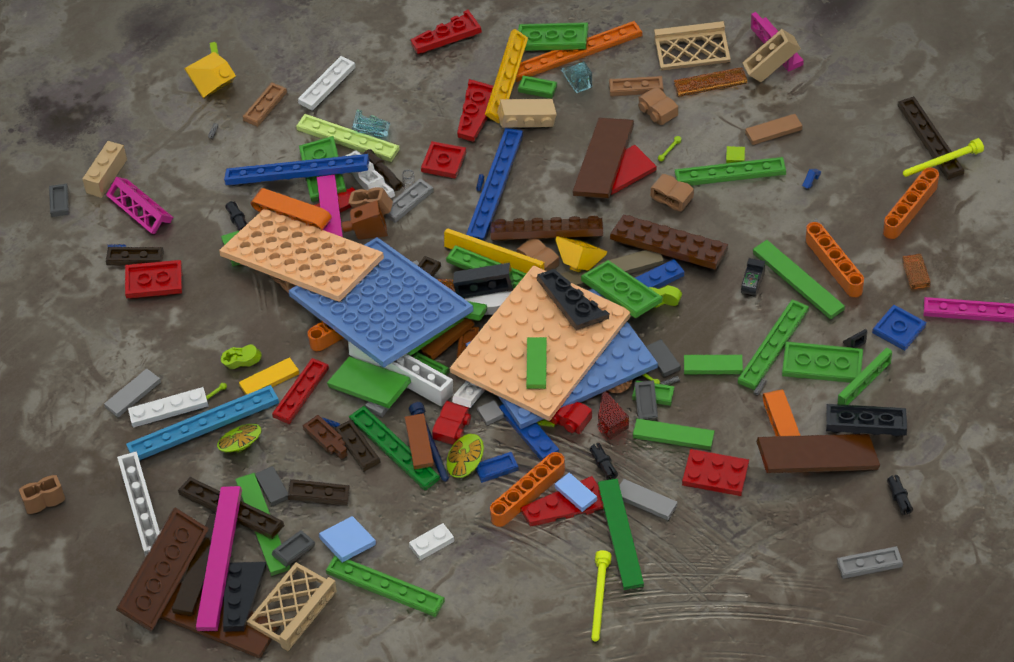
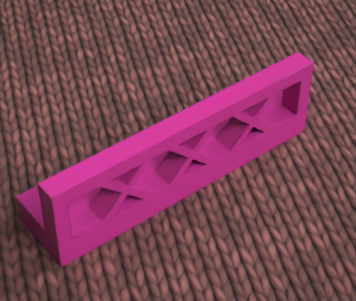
M757 12L751 14V29L765 44L778 30L766 17L762 19ZM796 52L782 65L789 72L803 66L804 60Z
M116 177L106 196L152 234L157 232L162 222L171 223L174 218L128 179ZM117 187L120 188V197L113 195ZM130 197L132 206L127 207L126 198ZM142 207L143 216L139 217L137 208ZM153 216L156 219V221L151 227L149 224V217Z

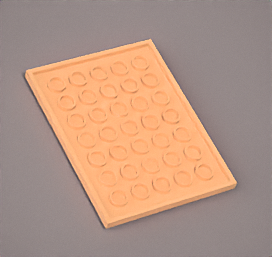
M533 265L450 367V373L550 421L631 315L630 311L571 283V286L575 289H580L588 300L595 301L599 309L610 313L609 319L575 330L537 281V274L546 271ZM527 337H547L546 389H527L526 387Z

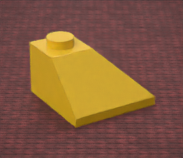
M215 52L184 68L202 98L232 83L236 77L228 62Z
M556 237L562 261L570 266V270L581 272V270L589 271L607 254L606 250L581 240Z

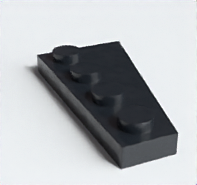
M555 269L537 274V281L575 330L609 319L610 313L599 309L595 301L588 300L580 289L573 288L571 282Z
M266 562L229 563L224 591L223 632L245 631L247 620L251 614V607L253 602H255L258 587L261 585L263 573L267 568Z

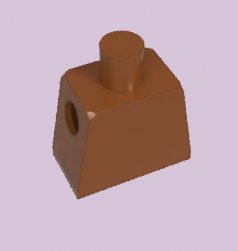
M377 200L351 209V220L342 222L344 233L355 231L359 240L388 236L386 221Z

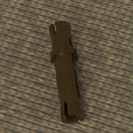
M368 149L363 153L369 155V161L373 164L375 171L383 176L384 180L394 191H399L403 187V183L385 165V161L379 158L372 149Z

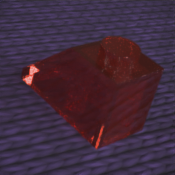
M605 391L601 398L597 427L602 434L611 439L629 428V416Z

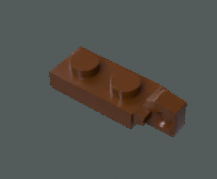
M316 415L302 425L303 430L330 454L335 453L341 460L348 456L342 436L319 415Z

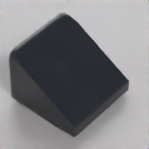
M864 329L843 341L844 345L850 348H858L865 344L867 330Z

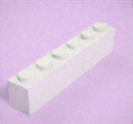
M348 341L350 356L382 367ZM408 354L403 355L384 367L387 370L410 377L411 383L407 388L441 407L453 395V379Z
M136 451L117 458L146 557L160 531Z

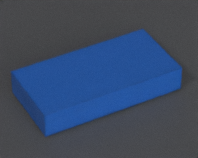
M508 452L481 461L475 470L481 483L519 471L512 452Z

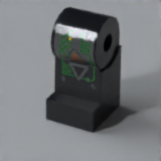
M753 258L748 259L741 285V293L757 295L765 274V261Z

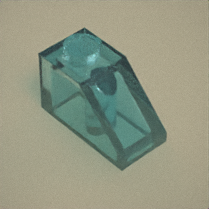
M584 61L561 68L562 73L576 93L592 88V72Z

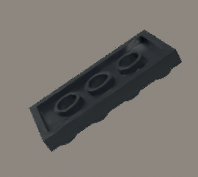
M827 404L826 431L833 433L849 432L853 434L867 433L873 435L907 436L906 408Z

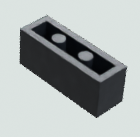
M510 263L454 272L453 285L455 293L462 298L513 290L514 278Z

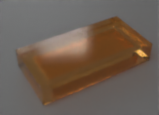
M922 254L903 256L902 261L911 289L930 287L931 281Z

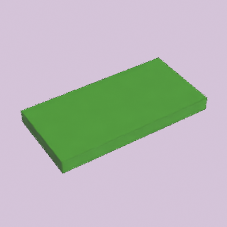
M587 22L519 24L518 31L528 37L524 51L586 49L589 26Z
M334 136L299 146L302 161L339 157ZM332 174L335 175L337 194L346 192L343 174ZM320 176L306 178L312 202L319 201L317 177Z
M609 260L581 275L582 282L611 302L626 308L634 318L662 303V296Z
M786 342L782 376L851 383L861 373L863 349Z
M349 356L327 384L332 389L390 408L411 383V380L408 376Z

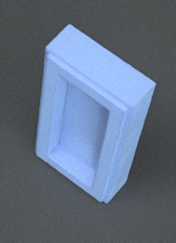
M570 473L555 483V489L582 512L597 501V496Z

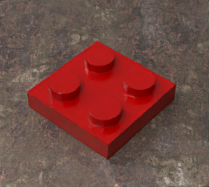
M431 141L421 166V172L456 179L466 155V147Z

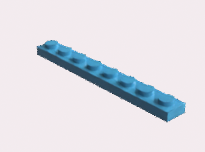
M269 385L127 443L126 446L129 453L137 451L139 460H142L279 404V399L272 386Z

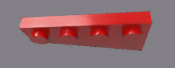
M467 9L463 12L464 15L450 18L451 21L447 24L441 23L436 26L435 30H428L410 39L411 46L417 54L425 53L429 50L482 33L481 26Z
M469 79L465 102L462 108L463 112L457 131L458 138L472 142L476 140L488 118L485 112L494 87L493 85Z
M593 476L580 481L597 496V501L582 512L559 491H556L521 507V513L529 526L555 522L556 519L563 517L569 519L573 518L574 515L582 513L588 515L596 510L603 509L598 484Z

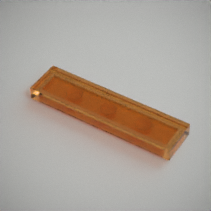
M743 67L674 80L678 97L747 84V77Z

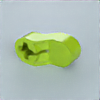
M670 285L660 289L649 287L663 297L662 303L654 308L664 304L676 306L682 297V292Z
M251 344L243 348L232 347L222 354L221 362L229 369H236L240 366L250 367L260 361L262 353Z

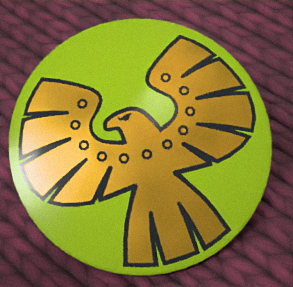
M246 424L236 427L220 438L217 447L222 452L237 451L239 453L251 446V443L260 436L261 427L257 424Z
M464 435L450 449L446 465L449 474L453 477L462 478L469 475L480 463L484 445L478 435Z

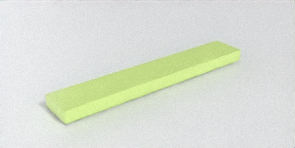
M304 114L296 125L298 131L322 139L334 136L336 144L363 153L368 149H372L379 158L389 162L393 161L400 150L399 145Z

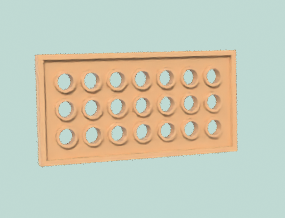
M265 208L219 250L220 256L338 302L384 259L383 252L330 232L321 231L319 228L306 225V223L298 220L294 221L290 217L279 215L268 209L265 210Z

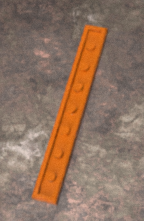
M635 21L588 37L586 49L553 50L520 63L515 82L521 81L523 76L532 77L641 37L642 30Z

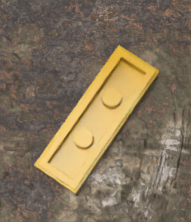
M289 357L240 381L239 386L244 394L247 395L269 385L274 387L299 375V370Z

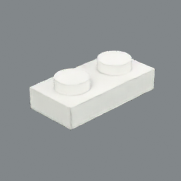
M465 381L453 395L452 402L471 408L485 389Z
M442 523L410 541L409 547L421 561L453 543L454 536Z

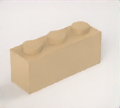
M781 29L743 62V65L749 76L762 82L801 48L793 35Z
M500 99L497 111L501 128L553 127L557 115L553 99Z
M107 141L82 178L87 194L101 198L104 196L127 161L124 145Z

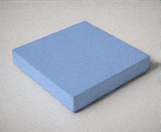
M353 516L319 533L320 540L341 562L376 545V540Z

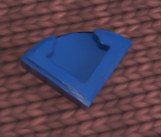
M809 169L802 186L807 189L812 187L813 180H818L821 171Z

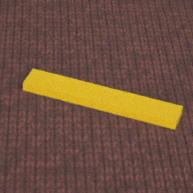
M513 29L510 33L485 112L487 117L498 124L500 121L497 111L500 99L510 98L528 37L516 29Z
M448 228L444 231V247L453 249L456 245L501 264L510 263L511 268L526 274L533 265L544 270L545 262Z

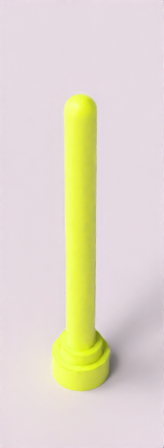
M979 138L974 139L966 147L904 170L903 176H911L926 168H932L968 153L979 154L984 151V145Z
M604 550L595 553L598 574L591 639L594 642L600 639L606 568L611 564L612 557L610 552Z

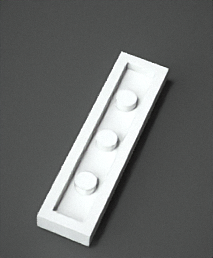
M340 56L298 98V104L313 111L355 69V62Z
M204 387L134 406L128 408L134 428L208 407Z

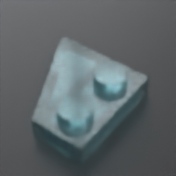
M357 109L352 130H356L359 133H372L378 137L388 136L390 122L370 115L369 118L362 115V111Z

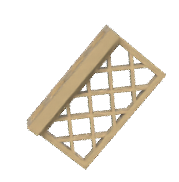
M724 21L654 29V43L661 71L730 62ZM722 37L719 45L712 41L713 38ZM696 40H703V41H705V43L702 45V47L699 46V45H697V44L694 43V42H695ZM679 42H686L688 45L683 49L677 44ZM668 44L670 48L666 51L660 45ZM708 44L715 47L712 53L705 49ZM691 46L698 50L695 55L687 51ZM674 48L681 52L677 57L670 54ZM720 50L725 53V57L719 58L715 54ZM702 52L708 57L701 60L698 58V55ZM684 54L691 58L687 62L680 60ZM666 56L674 60L671 64H663Z
M296 562L247 620V625L281 644V648L289 651L337 592L335 580L330 577L325 579ZM298 570L305 575V578L293 580L292 576ZM318 581L321 583L319 588L309 589V582ZM306 583L307 590L295 592L294 585ZM292 586L293 593L280 594L283 587ZM309 596V600L306 603L297 604L296 597ZM294 598L295 605L283 607L282 600ZM280 601L281 608L268 610V605L271 602ZM296 610L297 615L294 618L285 619L284 612ZM282 613L283 620L270 622L269 615ZM267 616L268 623L258 624L255 621L258 617ZM284 625V630L280 635L272 632V627Z

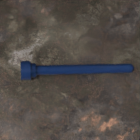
M415 402L409 406L408 409L411 415L424 413L425 416L426 410L422 402ZM426 422L432 458L441 480L447 482L449 480L448 473Z

